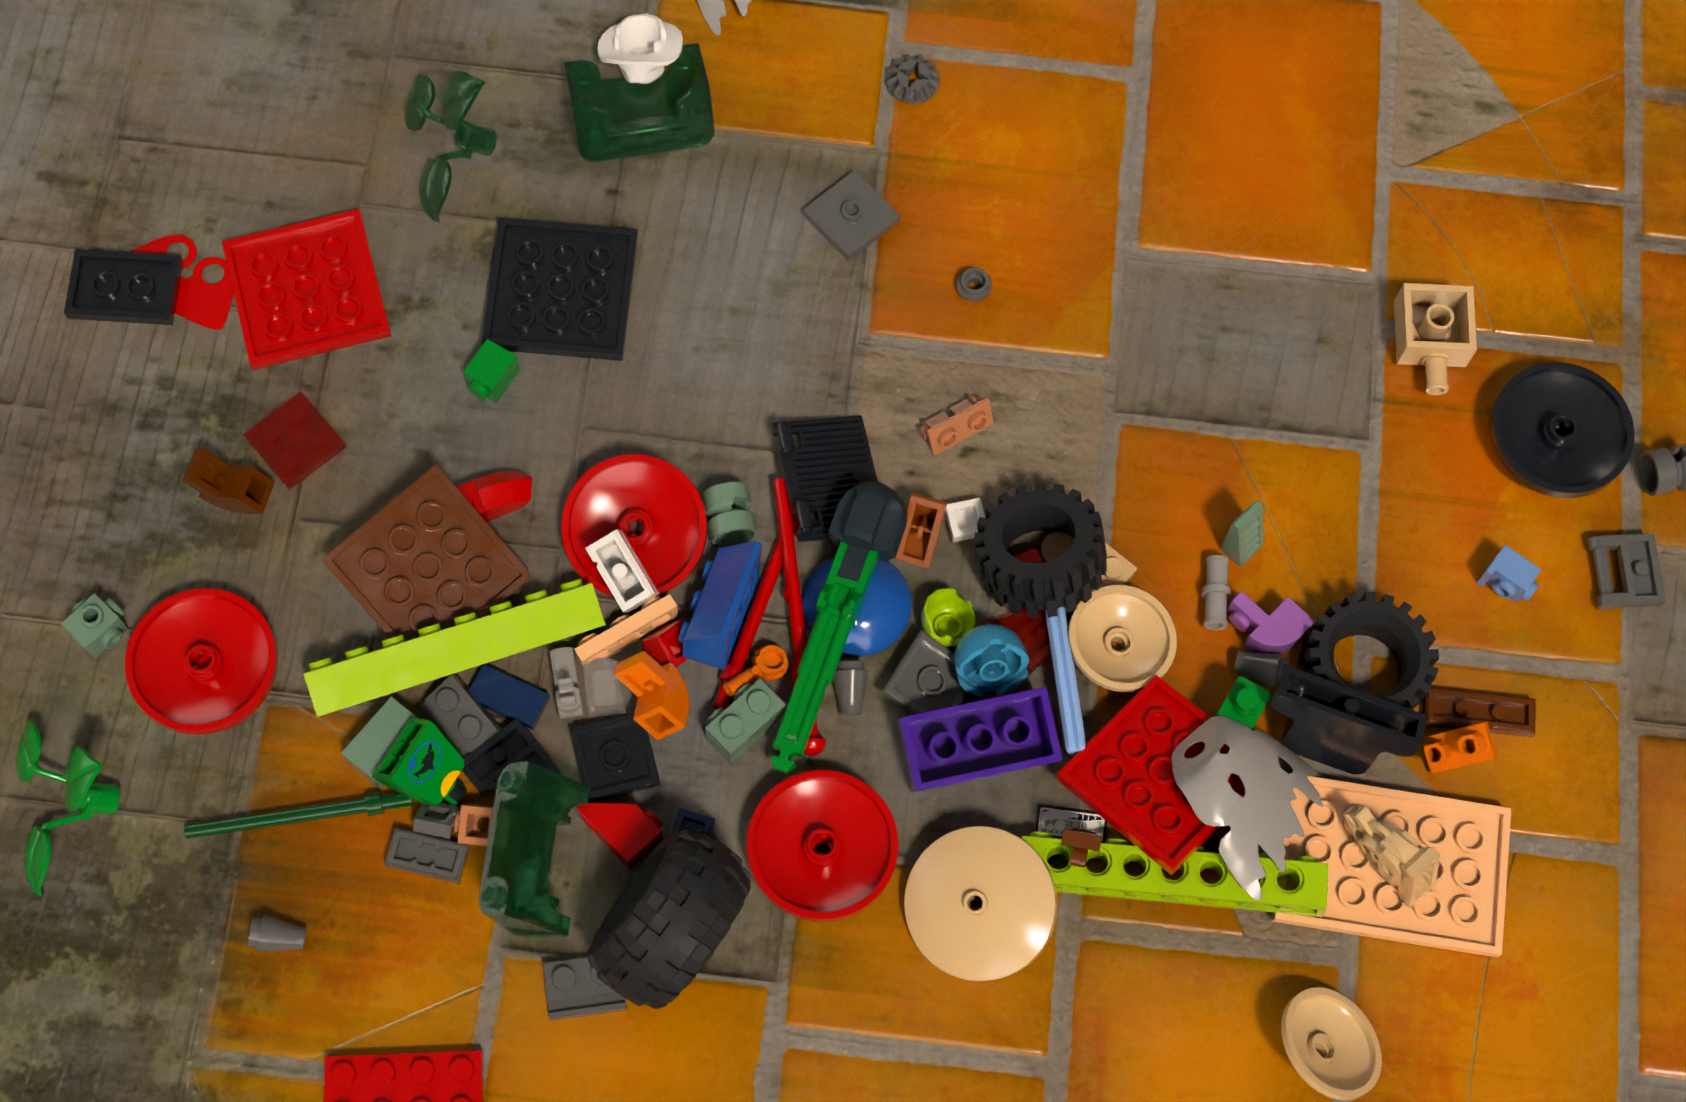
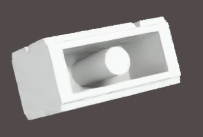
M617 529L585 548L592 561L597 562L598 565L596 567L623 612L629 613L660 594L623 531Z

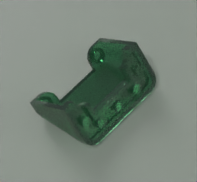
M699 43L683 45L679 57L673 63L667 65L668 71H664L660 78L649 84L629 83L624 77L601 81L600 71L595 63L588 60L564 62L578 147L581 156L585 160L603 162L696 148L708 144L714 137L715 129L710 85Z
M529 761L509 764L498 776L479 894V906L486 916L512 935L522 938L567 937L569 935L571 917L560 914L555 907L559 906L558 898L546 896L556 826L571 824L572 817L567 816L571 809L577 804H588L590 786Z

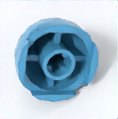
M986 624L968 631L960 639L954 654L959 684L966 692L975 696L985 697L984 692L996 691L997 696L1005 694L1018 687L1028 675L1027 665L1030 662L1025 645L1014 631L1000 624Z

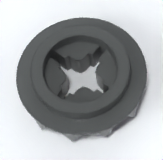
M907 53L902 59L898 60L895 58L893 64L887 70V87L890 93L902 102L909 104L923 103L932 98L939 88L940 72L935 68L934 62L925 60L922 54L918 57H911ZM917 70L919 79H916L911 87H909L908 76Z

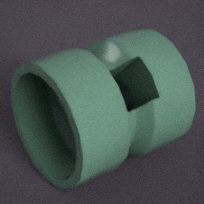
M726 482L712 486L704 491L702 495L706 513L711 518L708 526L712 544L727 547L749 542L758 535L754 513L748 511L752 507L748 485L742 482Z

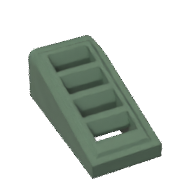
M1254 501L1232 522L1220 546V550L1238 566H1243L1263 545L1264 525L1263 505Z

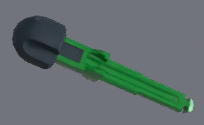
M863 482L847 491L838 503L830 525L828 536L832 543L838 547L826 583L816 603L818 614L798 666V676L772 746L775 750L781 751L779 757L771 756L773 767L777 771L789 773L797 766L794 761H791V758L795 756L803 757L828 684L832 683L851 627L856 628L864 599L878 560L889 561L896 557L906 529L908 513L904 501L896 491L881 482Z

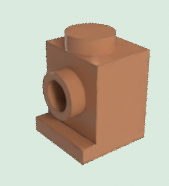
M471 803L461 805V811L457 812L454 822V830L458 834V843L498 848L512 846L516 808ZM485 817L489 818L488 831L482 827V821Z

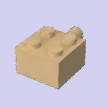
M1403 283L1394 300L1396 362L1402 365H1424L1426 370V393L1430 395L1445 394L1449 390L1447 367H1466L1477 351L1474 287Z

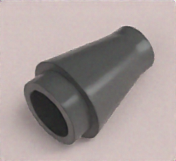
M1239 650L1234 665V672L1241 673L1274 689L1281 668L1284 664L1289 666L1290 659L1282 658V654L1244 652Z
M840 661L837 666L833 680L840 705V715L862 714V704L869 672L865 670V662Z
M263 914L262 918L253 917L248 947L256 948L257 953L284 950L303 951L307 928L299 927Z

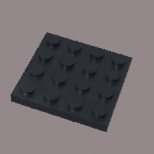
M499 217L482 345L488 339L511 352L623 361L638 229Z

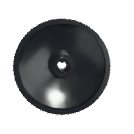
M1542 363L1519 372L1501 390L1494 402L1490 415L1489 429L1491 442L1504 468L1524 486L1551 497L1578 498L1596 493L1605 488L1627 465L1634 446L1635 431L1632 415L1620 393L1599 374L1571 363Z

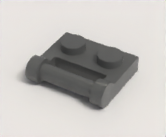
M1654 534L1595 536L1587 540L1588 551L1593 553L1600 595L1596 598L1599 610L1662 606L1666 602ZM1608 550H1616L1623 593H1614Z

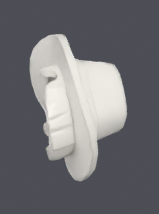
M632 15L623 19L622 22L611 26L602 34L598 42V55L601 62L618 64L627 82L649 84L660 78L664 73L665 66L673 63L682 52L683 37L681 31L675 25L662 22L655 15Z

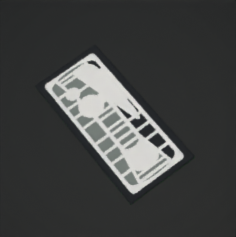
M1038 804L1035 832L1050 833L1052 838L1062 839L1065 826L1101 832L1103 833L1101 843H1105L1107 821L1095 811Z

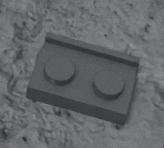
M452 674L425 698L424 703L412 710L419 719L433 722L462 758H465L501 730L462 681Z
M588 957L543 963L550 1021L627 1011L626 999L597 978V971L589 964Z

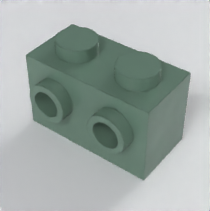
M761 679L753 685L747 683L741 687L733 697L735 701L725 710L722 707L717 709L706 721L708 724L705 727L706 740L731 766L782 720L786 710V704Z

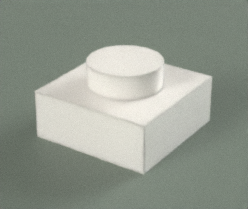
M980 498L947 504L945 514L952 542L975 538V532L978 533L977 522L980 517L985 518Z

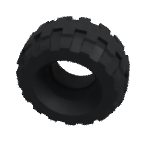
M681 827L668 834L625 886L592 939L593 942L588 949V962L597 971V978L637 1006L645 1004L651 1008L658 1009L665 1007L668 1003L675 1000L714 954L715 949L730 930L733 921L744 905V900L751 888V876L742 866V858L703 830L695 832L688 827Z

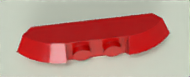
M518 470L502 471L477 478L456 488L486 522L521 509L531 501L532 477Z

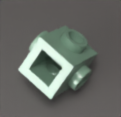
M95 594L88 599L78 602L73 607L71 615L60 624L94 660L106 649L115 647L122 640L123 633L128 630L120 619L124 612L110 598L103 602Z

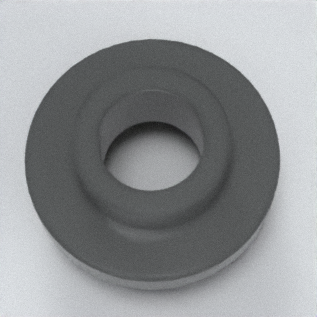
M970 268L962 272L958 277L957 291L963 299L970 302H979L990 294L992 287L991 279L982 269ZM971 283H975L979 285L980 288L977 290L970 289L968 285Z

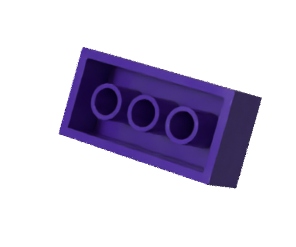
M1047 687L896 719L911 793L1063 761Z

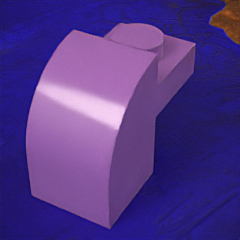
M1243 592L1232 600L1227 609L1231 623L1241 632L1246 631L1249 634L1248 639L1243 645L1249 652L1283 655L1293 649L1309 633L1315 623L1289 597L1270 616Z

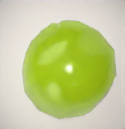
M952 588L937 589L930 594L925 601L921 613L923 631L945 647H957L960 639L968 631L975 628L977 621L971 602L962 600L958 597L956 590Z

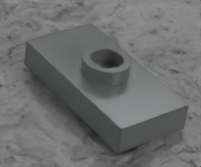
M395 828L384 865L387 868L460 885L470 847L469 845Z

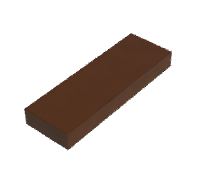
M1431 688L1423 698V714L1428 715L1426 726L1457 729L1487 721L1490 733L1533 737L1535 735L1536 699Z

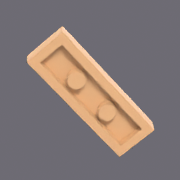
M668 594L663 598L659 596L647 601L642 606V610L630 617L629 615H623L611 623L610 629L599 635L593 633L583 638L578 643V647L574 649L576 660L584 672L663 625L678 618V607L672 596Z

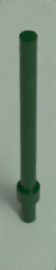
M382 792L367 793L365 798L184 824V834L186 839L361 813H367L368 816L384 814V810L414 806V800L401 793L382 795Z

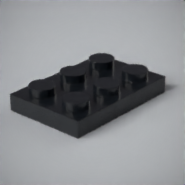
M75 249L64 314L67 319L173 325L183 260L180 255Z

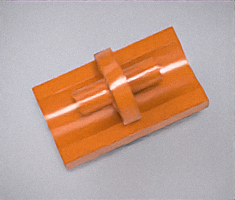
M1487 721L1425 736L1422 741L1431 774L1498 757L1491 741Z

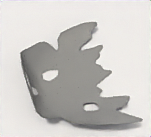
M1222 715L1211 717L1184 739L1172 753L1174 778L1188 799L1195 814L1204 824L1219 827L1230 826V831L1220 840L1219 852L1241 887L1251 897L1259 901L1262 898V893L1258 880L1266 877V874L1259 860L1258 845L1262 847L1283 873L1286 868L1284 861L1286 849L1283 838H1291L1293 834L1305 837L1290 802L1297 799L1293 788H1298L1318 806L1323 807L1319 792L1307 778V776L1321 777V775L1301 757L1257 728L1251 730L1244 724ZM1197 742L1205 743L1204 750L1198 756L1191 759L1184 757L1185 751L1192 744ZM1222 744L1229 746L1230 750L1227 754L1219 753L1220 748L1223 746ZM1279 757L1290 764L1293 769L1292 774H1288L1280 767ZM1231 773L1240 777L1245 787L1244 797L1237 794L1228 783Z

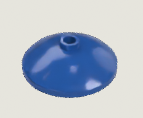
M835 556L817 567L806 584L803 595V613L810 631L818 614L816 603L826 583ZM878 560L864 599L856 628L851 627L842 655L863 657L877 654L893 645L905 631L911 615V593L901 572L889 561Z

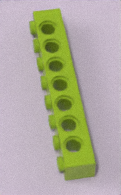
M1031 832L1030 836H1022V839L1029 843L1047 864L1055 883L1056 892L1316 917H1322L1327 909L1328 863H1319V859L1312 856H1298L1296 861L1284 860L1286 868L1282 873L1266 852L1259 853V860L1266 877L1258 880L1262 893V898L1258 901L1251 897L1237 882L1220 852H1204L1202 847H1199L1179 867L1182 877L1177 880H1169L1163 875L1160 865L1137 846L1128 845V841L1123 839H1106L1105 843H1101L1099 852L1088 850L1086 862L1092 858H1099L1106 864V869L1103 872L1093 873L1087 869L1086 865L1085 868L1069 865L1073 846L1061 844L1062 839H1054L1052 834L1046 832ZM1062 855L1068 860L1069 864L1063 869H1054L1047 862L1051 856ZM1131 861L1138 862L1144 868V873L1133 877L1124 871L1123 866ZM1207 868L1214 869L1218 872L1220 881L1214 884L1206 883L1201 878L1200 872ZM1283 875L1290 876L1295 880L1297 888L1292 891L1283 890L1278 885L1277 878Z

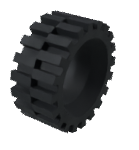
M1045 482L1035 483V490L1026 491L1025 485L1015 487V496L1010 497L1007 492L998 496L999 506L997 507L990 503L985 508L986 518L980 517L977 522L978 533L975 532L974 541L985 589L989 595H994L995 602L1001 607L1008 601L1009 611L1017 615L1024 608L1027 609V615L1031 618H1038V613L1041 610H1047L1048 618L1058 616L1057 608L1063 606L1067 613L1077 609L1075 600L1080 599L1086 603L1092 598L1091 588L1099 590L1103 583L1102 575H1106L1107 553L1099 511L1095 512L1094 504L1088 498L1082 502L1081 492L1072 489L1068 495L1065 494L1064 485L1054 483L1052 490L1045 489ZM1038 530L1061 531L1069 534L1074 539L1071 547L1063 555L1044 563L1023 562L1013 557L1007 551L1008 546L1022 535Z
M1365 592L1359 601L1356 594L1346 596L1341 604L1336 601L1328 607L1325 613H1322L1302 645L1305 648L1300 654L1299 664L1305 665L1302 671L1350 687L1343 681L1335 667L1334 649L1336 643L1346 637L1355 635L1375 638L1386 645L1394 655L1398 666V679L1395 687L1391 690L1369 695L1414 710L1432 687L1430 684L1437 676L1438 668L1433 666L1439 660V650L1429 649L1436 640L1433 631L1423 633L1422 627L1427 621L1421 614L1413 619L1408 614L1412 609L1411 605L1404 601L1398 608L1392 605L1394 596L1385 594L1380 601H1375V592Z

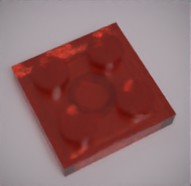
M301 392L243 434L246 441L288 490L292 489L346 448L344 441Z

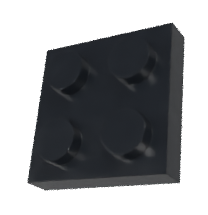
M634 714L570 729L587 803L661 785L649 734L633 719Z

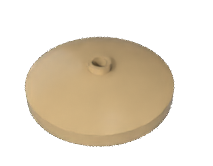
M983 826L958 829L933 842L914 864L907 881L904 899L908 929L922 954L940 970L952 976L972 981L1001 979L1022 970L1035 960L1048 943L1053 932L1058 905L1052 874L1040 854L1029 843L1010 832ZM976 896H979L983 902L979 910L971 907V901L975 900Z

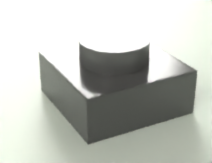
M440 803L437 806L422 804L414 818L413 831L435 838L443 837L450 839L454 832L456 814L458 811H461V807Z

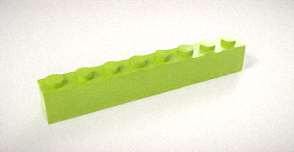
M578 579L560 585L562 592L552 596H548L547 591L543 590L525 596L527 603L517 607H512L511 601L489 607L491 615L477 619L475 612L454 618L456 626L441 630L439 623L419 629L420 637L405 641L404 636L400 635L381 641L383 649L369 653L367 646L345 652L347 658L345 661L332 664L329 657L308 664L310 672L303 673L316 716L319 717L605 626L593 583L583 585L582 580Z

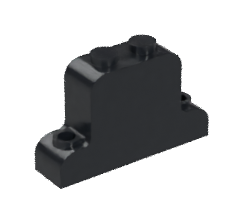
M1285 664L1279 672L1271 703L1272 708L1276 712L1287 716L1281 744L1299 756L1356 775L1365 773L1381 752H1388L1401 757L1415 755L1421 748L1428 716Z

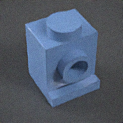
M1504 545L1477 581V584L1483 587L1487 582L1499 596L1511 599L1515 603L1520 598L1527 602L1540 585L1534 580L1542 569L1507 545Z

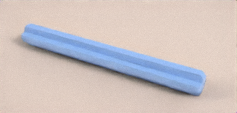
M1063 606L1057 608L1058 616L1048 618L1047 610H1045L1065 749L1069 755H1076L1079 751L1085 749L1086 740L1074 661L1068 639L1066 609Z

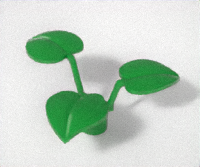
M27 719L24 733L17 749L16 771L18 778L22 782H29L32 773L66 783L65 805L67 811L75 812L77 809L81 810V813L45 822L42 827L34 825L30 831L24 852L25 873L32 890L38 896H44L41 886L51 857V840L49 836L51 829L80 820H91L92 814L114 815L118 809L120 793L117 785L93 783L103 765L93 759L87 750L81 746H75L72 749L65 775L41 768L37 762L41 753L40 733L35 722L32 719Z

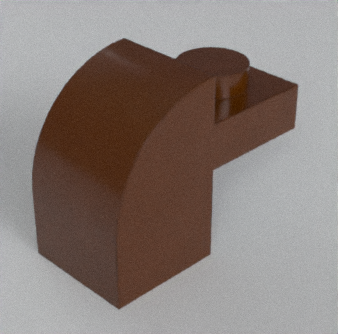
M206 449L194 450L183 478L184 483L200 492L198 498L214 506L243 514H263L275 483L250 465H229Z

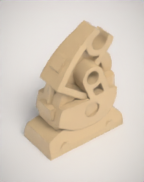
M1353 804L1343 814L1361 850L1369 860L1378 864V871L1391 885L1398 886L1399 895L1403 903L1410 909L1435 885L1440 853L1432 848L1422 847L1408 831H1403L1384 820L1378 822L1366 806H1362L1359 809L1357 805Z

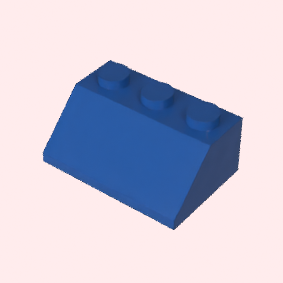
M753 541L718 549L714 561H707L702 580L706 581L703 591L696 590L690 608L694 615L691 622L684 621L679 635V642L683 643V658L725 670L759 579L762 543Z

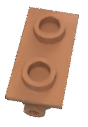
M971 395L966 400L950 408L952 417L949 418L943 411L929 420L923 421V426L918 429L924 440L929 439L933 456L994 424L988 398L983 399L980 395L977 397Z

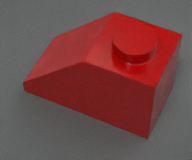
M581 803L577 807L581 820L629 870L663 840L662 831L659 829L663 824L650 809L643 812L636 804Z

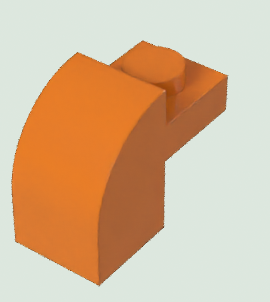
M642 651L616 664L614 676L638 697L633 719L657 741L686 727L689 713V695L682 676L671 662L660 666L651 656Z

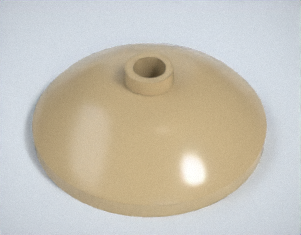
M1110 585L1091 592L1092 598L1086 603L1081 601L1078 604L1068 625L1069 645L1074 662L1080 671L1091 681L1109 690L1134 692L1142 690L1156 675L1162 678L1168 671L1177 649L1176 629L1168 611L1155 597L1136 587ZM1111 642H1118L1121 645L1122 650H1114L1111 646Z
M1321 987L1303 990L1288 1002L1281 1021L1282 1040L1287 1056L1301 1078L1316 1091L1332 1099L1353 1100L1368 1093L1379 1079L1382 1055L1377 1035L1365 1014L1344 995Z

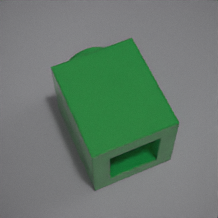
M486 339L463 372L467 389L481 400L488 398L498 403L520 371L517 355Z

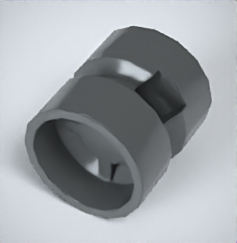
M1686 444L1672 446L1669 450L1667 448H1658L1641 453L1639 458V475L1643 488L1650 496L1672 493L1675 489L1686 491Z

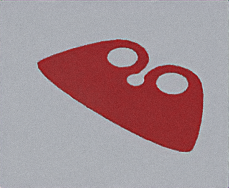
M181 234L159 238L131 251L133 253L166 255V251L171 244L176 242L184 243L188 247L189 252L188 256L183 260L182 270L190 267L197 256V248L194 242ZM219 257L205 258L193 268V275L190 278L185 279L181 276L175 308L176 314L206 328L221 330L224 327L233 296L226 260ZM210 264L220 265L224 270L222 280L215 284L206 283L202 278V271L206 266Z

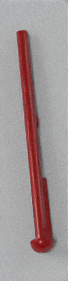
M783 478L773 480L786 585L784 596L785 601L789 605L795 665H790L792 686L794 687L798 676L797 669L807 644L792 516ZM817 718L804 754L808 756L819 755L826 747V739L819 738Z

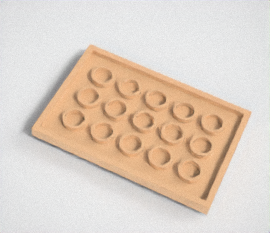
M1307 776L1320 794V799L1323 803V807H1320L1301 790L1293 788L1297 799L1290 802L1305 837L1293 834L1291 838H1283L1286 849L1284 860L1296 861L1298 856H1312L1318 858L1319 863H1328L1327 909L1322 917L1273 913L1272 922L1497 958L1502 955L1512 808ZM1353 804L1357 805L1359 809L1362 806H1366L1378 822L1384 820L1403 831L1406 830L1422 847L1432 848L1440 853L1435 885L1410 909L1403 903L1399 895L1398 886L1391 885L1380 875L1378 864L1367 858L1352 835L1343 814ZM1283 875L1277 878V883L1283 890L1292 891L1297 888L1295 880L1290 876Z

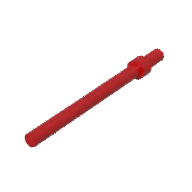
M791 515L793 532L795 535V531L798 527V521L796 515ZM778 536L731 660L725 670L721 672L719 680L722 683L712 706L716 710L721 707L724 710L728 708L732 697L726 694L723 685L744 672L742 669L783 566L780 536Z

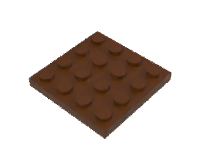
M437 464L321 559L389 638L403 635L405 641L420 637L418 630L439 623L441 630L456 626L454 618L475 612L477 619L485 617L490 612L489 607L500 604L532 577L531 573Z

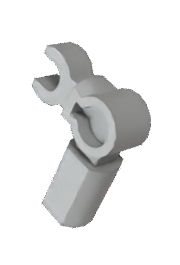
M562 647L550 651L555 689L557 691L555 693L560 719L583 716L580 691L577 688L579 684L573 648Z

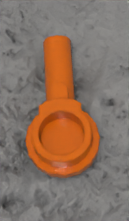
M766 645L759 648L753 655L752 666L723 685L726 694L732 697L745 684H752L760 678L766 681L781 679L788 668L786 653L775 645Z

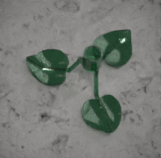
M461 70L452 73L443 93L444 118L429 110L435 100L436 92L432 80L426 75L418 74L415 76L412 89L405 103L404 120L409 130L419 131L427 117L445 125L449 130H456L455 144L460 146L462 150L441 154L437 161L428 160L422 171L418 192L420 203L428 217L435 222H440V211L448 195L452 180V171L447 160L462 157L471 159L472 153L490 156L497 142V135L494 129L473 125L464 120L486 82Z

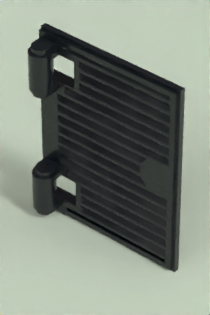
M862 415L772 423L773 436H778L780 449L777 455L791 515H796L799 525L795 531L797 542L830 539L828 536L830 525L838 503L845 493L863 482H878ZM797 434L800 448H795L792 435ZM811 513H815L818 527L813 526Z

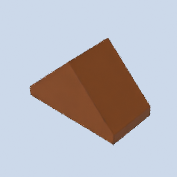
M916 493L911 494L907 509L906 529L894 559L929 569L944 522L947 502Z

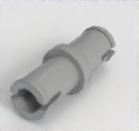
M1211 555L1206 558V585L1202 588V597L1205 599L1204 628L1216 631L1227 628V600L1231 597V588L1228 586L1229 558L1223 555Z

